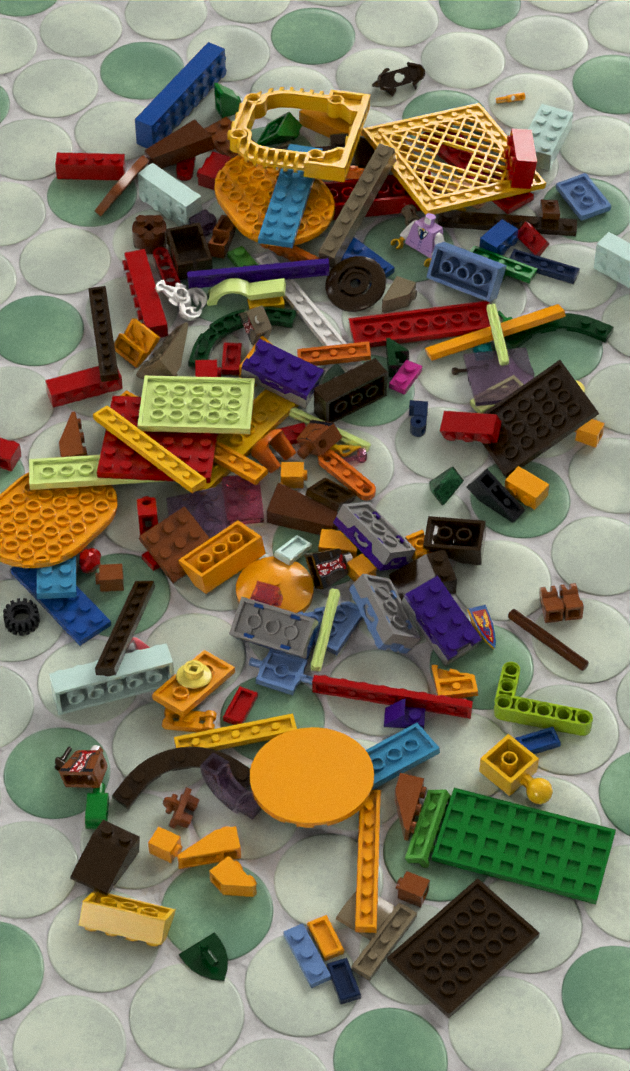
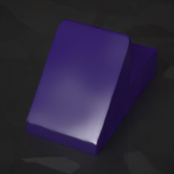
M406 699L385 708L384 727L406 729L418 723L424 730L425 708L405 707Z

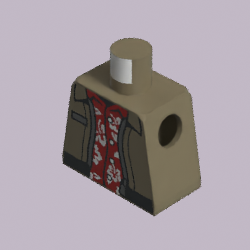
M262 305L238 314L252 345H255L261 336L269 339L272 326Z

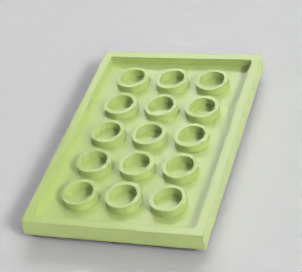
M145 375L137 427L141 431L250 434L255 378Z

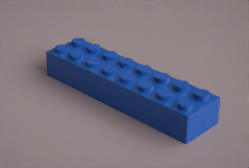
M208 42L135 118L137 145L149 148L170 135L180 125L181 121L190 114L192 109L197 107L199 102L214 88V83H218L221 78L225 77L227 70L224 48Z

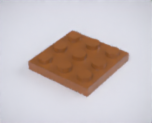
M184 506L140 535L138 539L174 584L187 575L178 560L210 538Z

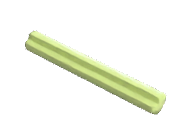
M494 303L488 304L486 310L499 364L501 366L508 365L509 357L497 307Z

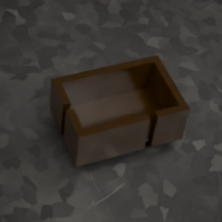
M200 222L166 229L168 249L179 280L188 279L187 272L213 269L212 257Z

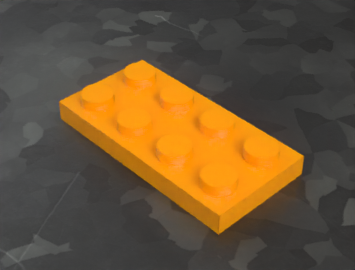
M203 650L193 660L200 661L210 669L212 678L207 685L195 689L186 688L178 683L175 674L152 693V699L181 717H185L235 673V667Z

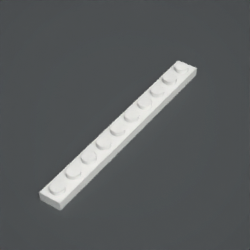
M271 252L256 258L258 265L280 263ZM285 280L286 289L285 296L283 297L296 310V313L322 345L347 344L295 280ZM362 361L339 363L345 373L363 364Z

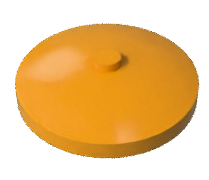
M274 556L258 559L242 570L236 582L238 604L241 597H245L294 613H304L313 600L314 585L312 577L307 569L296 561L289 566Z

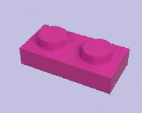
M406 359L389 382V388L405 395L422 372V366Z

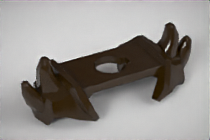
M407 62L408 67L388 72L389 68H385L378 75L377 81L372 84V87H378L391 96H394L396 93L395 87L412 83L414 89L417 90V83L425 77V69L420 64ZM400 73L404 75L403 81L396 82L395 74Z

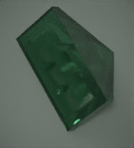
M453 466L429 482L430 489L439 503L444 505L464 480Z

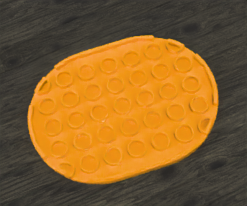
M237 155L226 162L222 170H219L215 178V196L217 202L235 227L247 238L258 242V236L281 168L273 170V167L268 166L267 169H264L263 165L259 164L256 167L253 166V162L249 161L247 163L244 157ZM315 178L294 245L302 244L318 237L332 222L335 210L334 198L322 179Z
M29 472L21 476L0 494V562L20 568H43L71 559L105 530L114 519L118 506L116 490H114L112 485L30 490Z

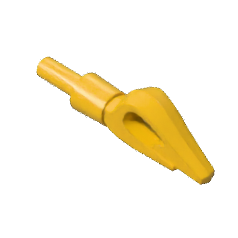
M334 444L330 450L338 451L341 456L346 457L360 449L361 446Z

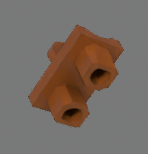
M186 787L179 801L177 800V794L164 798L163 806L167 808L165 812L171 814L174 811L169 827L174 829L176 825L188 828L193 816L184 812V809L186 808L194 812L199 803V799L191 795L192 789Z

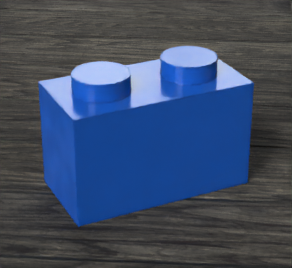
M502 219L480 237L479 247L499 255H504L511 246L517 243L518 229Z

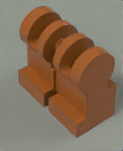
M576 583L569 584V590L566 589L564 584L560 585V598H558L555 586H550V592L546 590V587L539 588V597L545 623L562 621L563 614L565 621L583 618L584 605L582 600H580Z

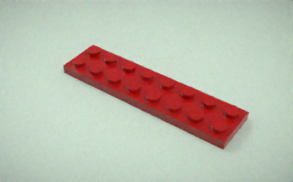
M436 129L437 131L445 132L444 129ZM448 131L447 134L456 136L457 133ZM424 132L423 134L430 136L431 133ZM436 134L433 135V137L435 138H442V136ZM461 134L459 135V137L464 138V139H467V138L464 137L463 135H461ZM446 137L444 139L445 141L453 142L452 139ZM420 138V141L427 142V139ZM430 141L429 144L438 146L439 143ZM456 141L455 143L462 146L465 145V143ZM442 144L437 155L447 164L466 170L473 153ZM467 145L469 148L476 149V146ZM476 154V156H475V157L480 158V159H483V160H484V158H485L484 156L477 155V154ZM487 158V161L495 163L491 158ZM475 161L472 162V164L477 166H481L482 164ZM484 165V168L493 169L492 166ZM499 168L495 169V171L504 173L505 171ZM469 169V171L478 173V170L476 169ZM481 171V173H480V174L485 175V176H488V177H489V175H490V173H486V172H483V171ZM466 175V177H465V178H469V179H472V180L475 179V177L470 176V175ZM493 175V176H492V178H495V179H498V180H501V178H502V177L496 176V175ZM478 178V180H477V181L482 182V183H486V182H487V180H483V179H480V178ZM527 192L493 200L492 202L506 214H510L534 200V194Z
M480 301L348 318V324L353 343L369 341L370 347L386 346V338L401 344L462 336L490 327L486 310L489 302Z

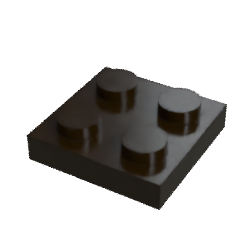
M323 478L307 488L305 495L338 512L343 504L353 502L357 493L327 478Z

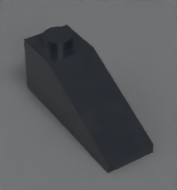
M488 469L477 475L466 486L481 503L512 523L525 511L520 503Z

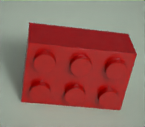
M512 128L510 135L507 136L506 143L508 147L504 149L503 155L504 159H506L505 170H508L507 181H510L511 188L531 189L537 165L532 130Z

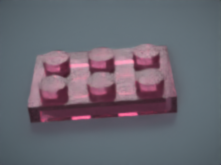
M238 475L222 477L226 526L233 524L237 520L243 524L264 523L260 482L254 485Z

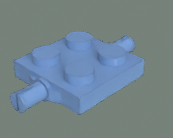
M270 648L267 656L262 661L253 657L249 660V665L259 668L256 684L290 695L294 694L301 682L312 685L313 677L304 674L308 665V660Z

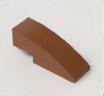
M221 215L213 228V235L208 242V248L212 257L224 259L231 245L236 227L227 215Z

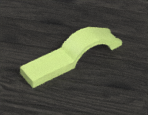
M229 278L208 290L209 299L207 300V305H217L218 300L222 296L232 293L241 294L249 300L285 296L286 282L284 278L252 283L239 278Z

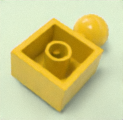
M507 734L480 758L479 772L508 796L512 795L522 785L526 788L528 799L535 804L548 802L553 794L552 785L548 780L544 778L534 779L532 777L537 772L539 758L510 734Z

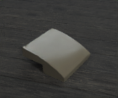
M356 892L336 916V920L354 931ZM379 896L377 903V931L396 907ZM357 932L369 940L376 934Z

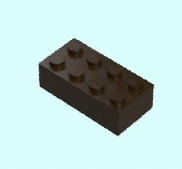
M374 358L354 369L348 370L340 376L334 377L324 384L318 385L314 388V413L319 419L334 423L387 396L388 371Z

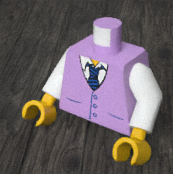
M428 213L425 217L414 220L401 232L400 238L393 239L391 245L394 246L398 241L399 245L396 249H402L404 246L403 241L406 240L405 244L429 257L424 261V266L429 267L435 245L445 242L443 228L435 223L436 216Z

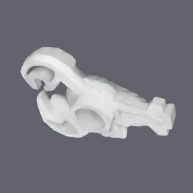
M164 280L157 282L156 292H163L169 298L168 302L173 304V306H178L179 315L183 319L193 321L201 315V309L204 308L207 302V295L202 289L190 288L186 290V285L176 283L175 287L165 285ZM191 298L196 306L199 305V301L201 302V309L194 312L197 307L191 306Z

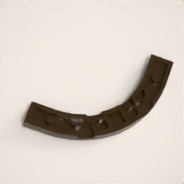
M203 747L174 748L158 753L139 764L119 785L112 798L129 810L144 789L161 777V775L170 771L202 768L203 770L218 774L245 791L250 785V768L235 758L217 750Z

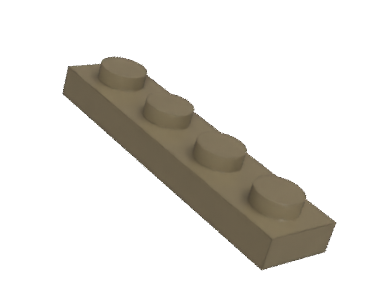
M399 902L353 963L352 971L370 981L414 922L417 912Z

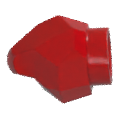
M85 549L79 554V565L83 573H93L101 565V553L97 549Z

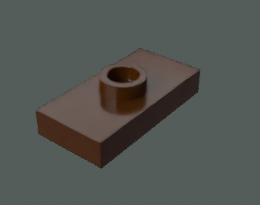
M541 199L542 219L559 220L560 209L558 200Z

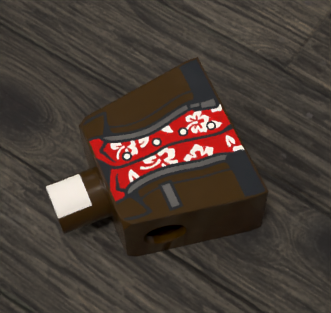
M340 548L304 554L315 589H326L348 574L347 562L353 559L350 552L342 554Z

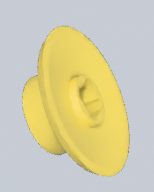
M197 660L186 662L176 672V680L186 688H201L207 685L212 678L210 669Z

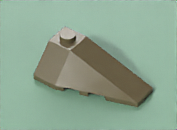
M187 322L176 327L162 342L163 345L152 353L153 357L150 361L147 360L143 363L136 373L138 378L144 379L145 375H178L177 372L181 367L189 325Z

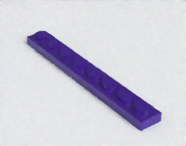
M329 259L187 272L189 289L214 287L221 281L229 278H239L252 283L282 278L288 280L329 276Z

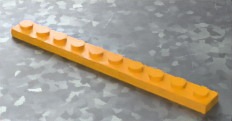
M127 390L120 395L138 397ZM217 441L215 463L254 485H257L268 474L267 468Z

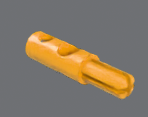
M525 93L496 98V103L525 100Z

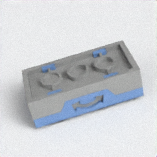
M362 574L349 588L352 598L356 602L360 615L363 617L378 649L386 650L390 648L394 652L399 651V653L407 654L421 638L406 609L401 604L402 601L391 579Z

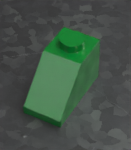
M214 83L215 109L220 117H229L239 112L240 97L236 96L233 90L219 83Z

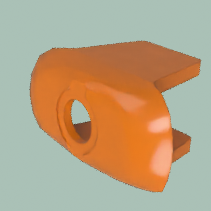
M274 429L251 448V456L256 458L263 467L267 468L269 473H273L281 467L269 449V445L284 460H288L296 454V451L285 437L284 431L280 429Z

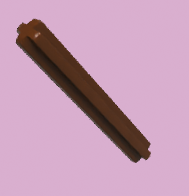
M512 609L509 612L508 618L581 671L588 667V660L518 610Z

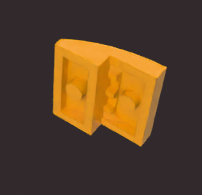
M132 318L124 334L119 333L114 343L115 352L138 368L153 351L160 337L140 321Z

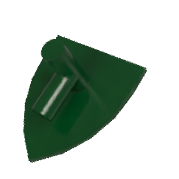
M215 932L179 954L183 962L198 975L211 980L225 981L228 970V957L223 943Z

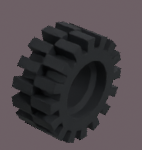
M17 598V602H14V600L10 601L11 605L7 604L6 609L3 610L4 623L10 633L13 631L14 635H17V632H19L20 636H23V632H26V635L30 634L29 630L34 632L35 627L38 628L40 623L37 605L33 604L32 600L27 602V598H23V601H20V598ZM18 614L29 615V617L24 620L14 619V617Z

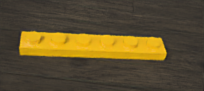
M292 713L174 737L175 748L203 747L222 750L271 740L282 733L297 729Z

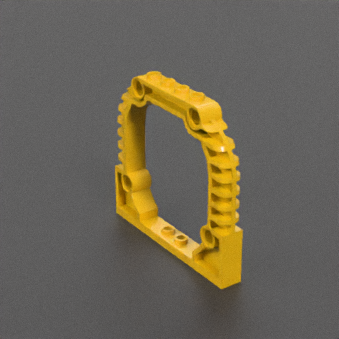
M280 87L276 91H274V88H269L265 94H262V91L257 94H247L243 102L239 104V112L235 114V121H232L231 130H228L227 140H230V150L238 153L239 157L240 155L244 157L245 162H253V166L256 167L259 164L263 165L264 169L271 166L273 170L283 168V171L286 172L288 169H293L294 173H298L300 170L304 171L303 177L345 182L370 110L371 94L331 89L329 95H326L324 91H320L318 94L314 93L312 89L309 92H304V88L295 91L294 87H290L289 90ZM275 108H296L325 112L331 118H342L350 125H353L349 127L348 136L345 139V148L337 147L328 151L312 149L308 152L261 146L252 141L251 129L255 119L264 117L268 110Z

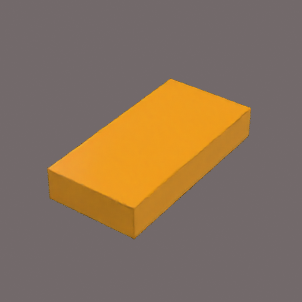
M327 915L307 922V927L324 961L344 954V948Z

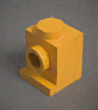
M423 530L405 536V539L416 549L412 556L413 561L425 554L432 553L429 550L423 549L425 538Z

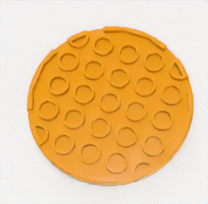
M300 728L276 736L258 751L250 768V786L253 797L258 805L274 819L283 823L296 824L297 827L314 828V826L325 824L330 826L353 816L368 801L374 785V768L366 750L348 735L327 728Z

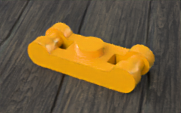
M165 707V718L162 721V727L167 730L196 733L212 730L215 727L213 721L216 720L217 714L212 710L205 712L190 711L185 717H181Z

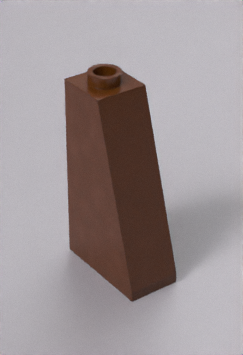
M194 119L145 149L144 152L149 160L148 165L153 163L163 169L211 151L216 147L211 135Z
M277 483L266 511L267 523L316 535H321L322 529L339 530L333 523L338 514L337 511L281 483Z

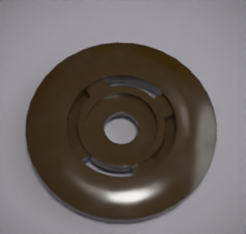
M364 256L349 257L337 263L330 270L325 283L326 294L331 303L341 310L349 312L362 311L370 308L380 300L386 289V275L381 265L371 258ZM353 280H360L361 284L359 287H351Z

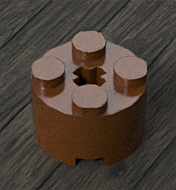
M139 215L135 218L136 220L132 225L135 248L145 249L146 254H153L154 249L167 246V226L161 215Z

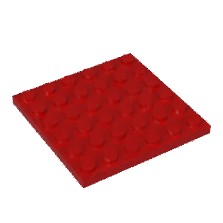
M112 396L110 408L137 427L141 397ZM107 429L105 430L97 478L176 482ZM143 431L206 478V483H211L218 433Z

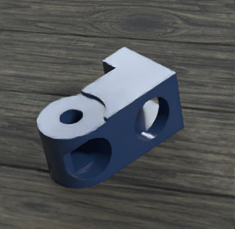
M410 400L409 416H413L410 420V433L415 437H421L426 433L428 401Z

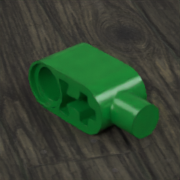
M101 783L99 788H93L92 793H87L85 829H97L103 820L108 822L109 793H105L106 785L104 783Z

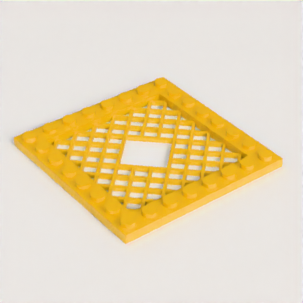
M480 103L371 126L362 130V135L374 150H376L379 143L395 149L396 162L391 172L425 215L428 213L439 214L546 187V182L536 170L531 189L511 188L510 181L504 180V178L507 179L508 170H505V166L498 163L499 161L506 163L503 155L504 149L508 147L506 143L507 135ZM471 122L474 123V126L467 125L465 123ZM452 125H456V126H459L460 128H459V129H456V128H452L451 126H452ZM441 128V129H444L445 132H440V131H437L436 129ZM462 129H470L471 132L462 131ZM448 131H451L457 134L456 136L447 133ZM474 131L482 133V136L473 133ZM422 132H429V133H431V134H430V136H428V135L421 134V133H422ZM436 134L442 136V138L438 139L433 137V135ZM460 134H461V135H465V136H468V138H467V139H464V138L459 137V135H460ZM407 135L416 136V138L412 139L407 137ZM419 137L427 139V142L419 141L418 139ZM445 137H446V138L452 139L453 142H448V141H445L444 139H445ZM398 138L401 139V142L393 141L392 139ZM471 138L478 139V140H479V143L474 142V141H471L470 139H471ZM404 141H408L413 144L412 146L403 143ZM430 141H434L439 144L438 146L429 143ZM456 141L465 143V145L462 146L455 143ZM482 141L491 143V145L488 146L481 143ZM418 144L424 146V148L420 149L415 147V145ZM442 144L473 153L466 170L435 161V157ZM467 145L476 146V149L469 148ZM401 147H402V148H405V149H409V152H404V151H401L400 149H401ZM427 147H428V148H431V149H435V150H436L435 153H434V152L427 151V150H426ZM479 147L488 150L487 153L479 151ZM412 151H416V152H419V153H421V154H420V156H418V155H414V154H411V153H412ZM493 151L499 153V155H492L490 152ZM476 154H477V155L484 156V157H485L484 160L475 157ZM423 155L432 156V159L424 158ZM410 157L416 159L417 162L408 161ZM487 158L494 159L496 162L487 161ZM420 161L429 163V165L425 166L419 163ZM475 161L482 164L481 166H477L472 164V162ZM432 164H433V165H436V166H440V169H435V168H432L431 166H432ZM484 165L492 166L493 169L484 168ZM417 168H420V169H424V170H426V171H425V173H422V172L416 171V169H417ZM443 168H447L452 170V172L449 173L442 170ZM499 168L505 171L504 173L495 171V169ZM469 169H476L478 170V173L469 171ZM457 171L463 173V176L455 175L454 173ZM481 171L490 173L489 177L480 174ZM428 172L437 173V176L429 175ZM444 175L449 178L448 180L439 178V176ZM466 175H470V176L475 177V179L472 180V179L465 178V177H466ZM493 175H496V176H500V177H502V178H501V180H498V179L492 178V176H493ZM425 178L434 180V182L429 183L424 180ZM454 178L461 181L460 183L452 182L451 179ZM478 178H480V179H483V180H487V182H486V183H482V182H479V181H477V180H478ZM441 182L444 183L445 186L436 185V183ZM463 182L471 183L472 186L469 187L462 184ZM448 185H451V186L457 187V189H456V190H453V189H449V188H447V187H448ZM433 189L441 190L442 193L433 192Z

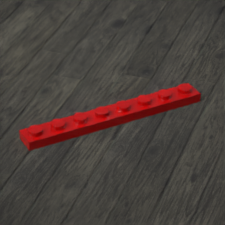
M314 675L312 681L313 693L392 705L406 699L405 707L425 708L427 712L471 719L473 701L464 698L458 699L445 695L415 692L404 688L397 689L385 685L349 681L344 678H331L326 675Z

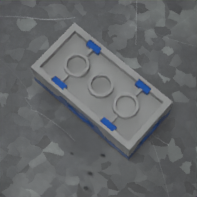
M241 597L229 634L239 640L308 660L320 623L311 617Z

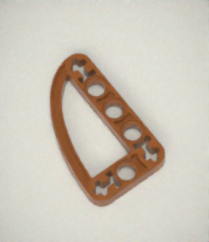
M144 155L121 177L95 209V212L100 217L148 164L149 160Z

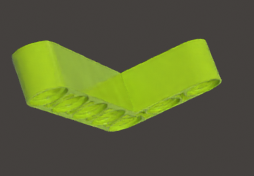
M506 662L503 665L494 702V716L497 719L543 729L554 727L555 731L579 736H586L591 732L593 715L587 710L516 696L520 666L515 662Z

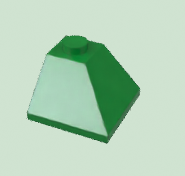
M287 112L267 123L257 144L268 146L284 143L291 139L294 140L300 135L299 131L303 125L290 112Z

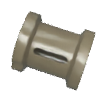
M412 204L406 205L401 210L402 215L405 217L406 226L410 224V221L413 222L420 219L416 214V207Z

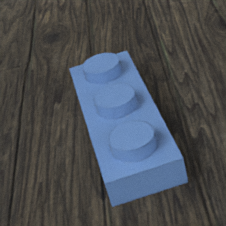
M302 923L283 931V936L310 987L313 988L331 980V975L304 924Z

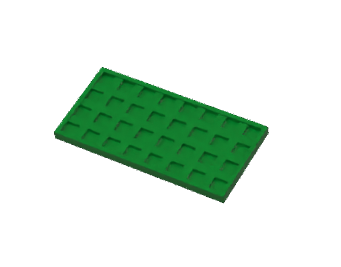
M454 788L432 854V861L596 905L616 829Z

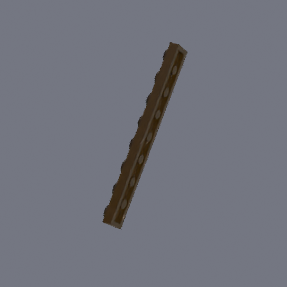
M463 211L439 213L438 225L445 228L490 230L503 219L518 230L526 221L540 234L576 236L577 219L560 218L559 220L542 219V217Z
M106 286L88 288L101 382L119 380Z
M154 581L134 582L95 667L96 675L112 676L117 674L155 589Z

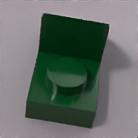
M386 338L389 377L395 376L396 370L400 368L399 363H404L406 359L409 360V350L394 340Z

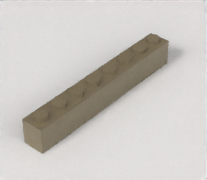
M379 143L318 252L319 258H328L329 267L333 268L341 261L396 162L394 148Z

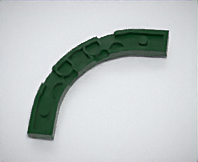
M263 307L271 325L293 328L296 310ZM244 309L222 316L211 323L204 333L199 335L193 346L188 367L195 368V360H209L215 346L224 337L238 329L244 328L238 315L245 312Z
M565 313L566 316L506 336L504 340L510 361L519 347L531 339L532 335L539 332L543 334L563 328L567 331L581 333L606 343L613 333L614 327L588 316ZM495 347L493 350V356L498 358Z

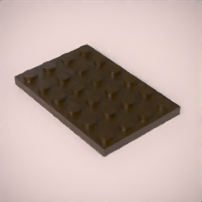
M558 360L483 413L497 414L502 423L497 443L482 444L507 478L518 466L524 467L599 415V412L562 361Z
M477 878L387 957V962L446 1017L450 1018L538 939L540 933Z

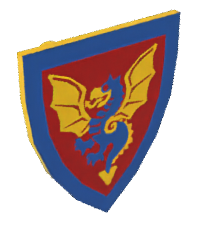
M486 605L467 609L471 618L470 623L481 639H484L492 649H495L494 626Z

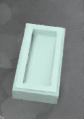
M296 535L276 550L274 557L290 566L311 549L312 543Z

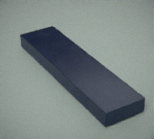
M514 249L509 257L537 268V274L571 284L575 283L580 272V268Z

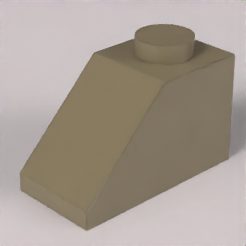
M396 276L382 299V312L386 313L408 307L411 301L417 297L416 282Z

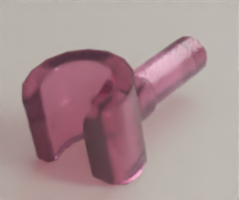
M359 448L357 455L344 458L346 462L358 461L359 463H364L367 460L366 449Z

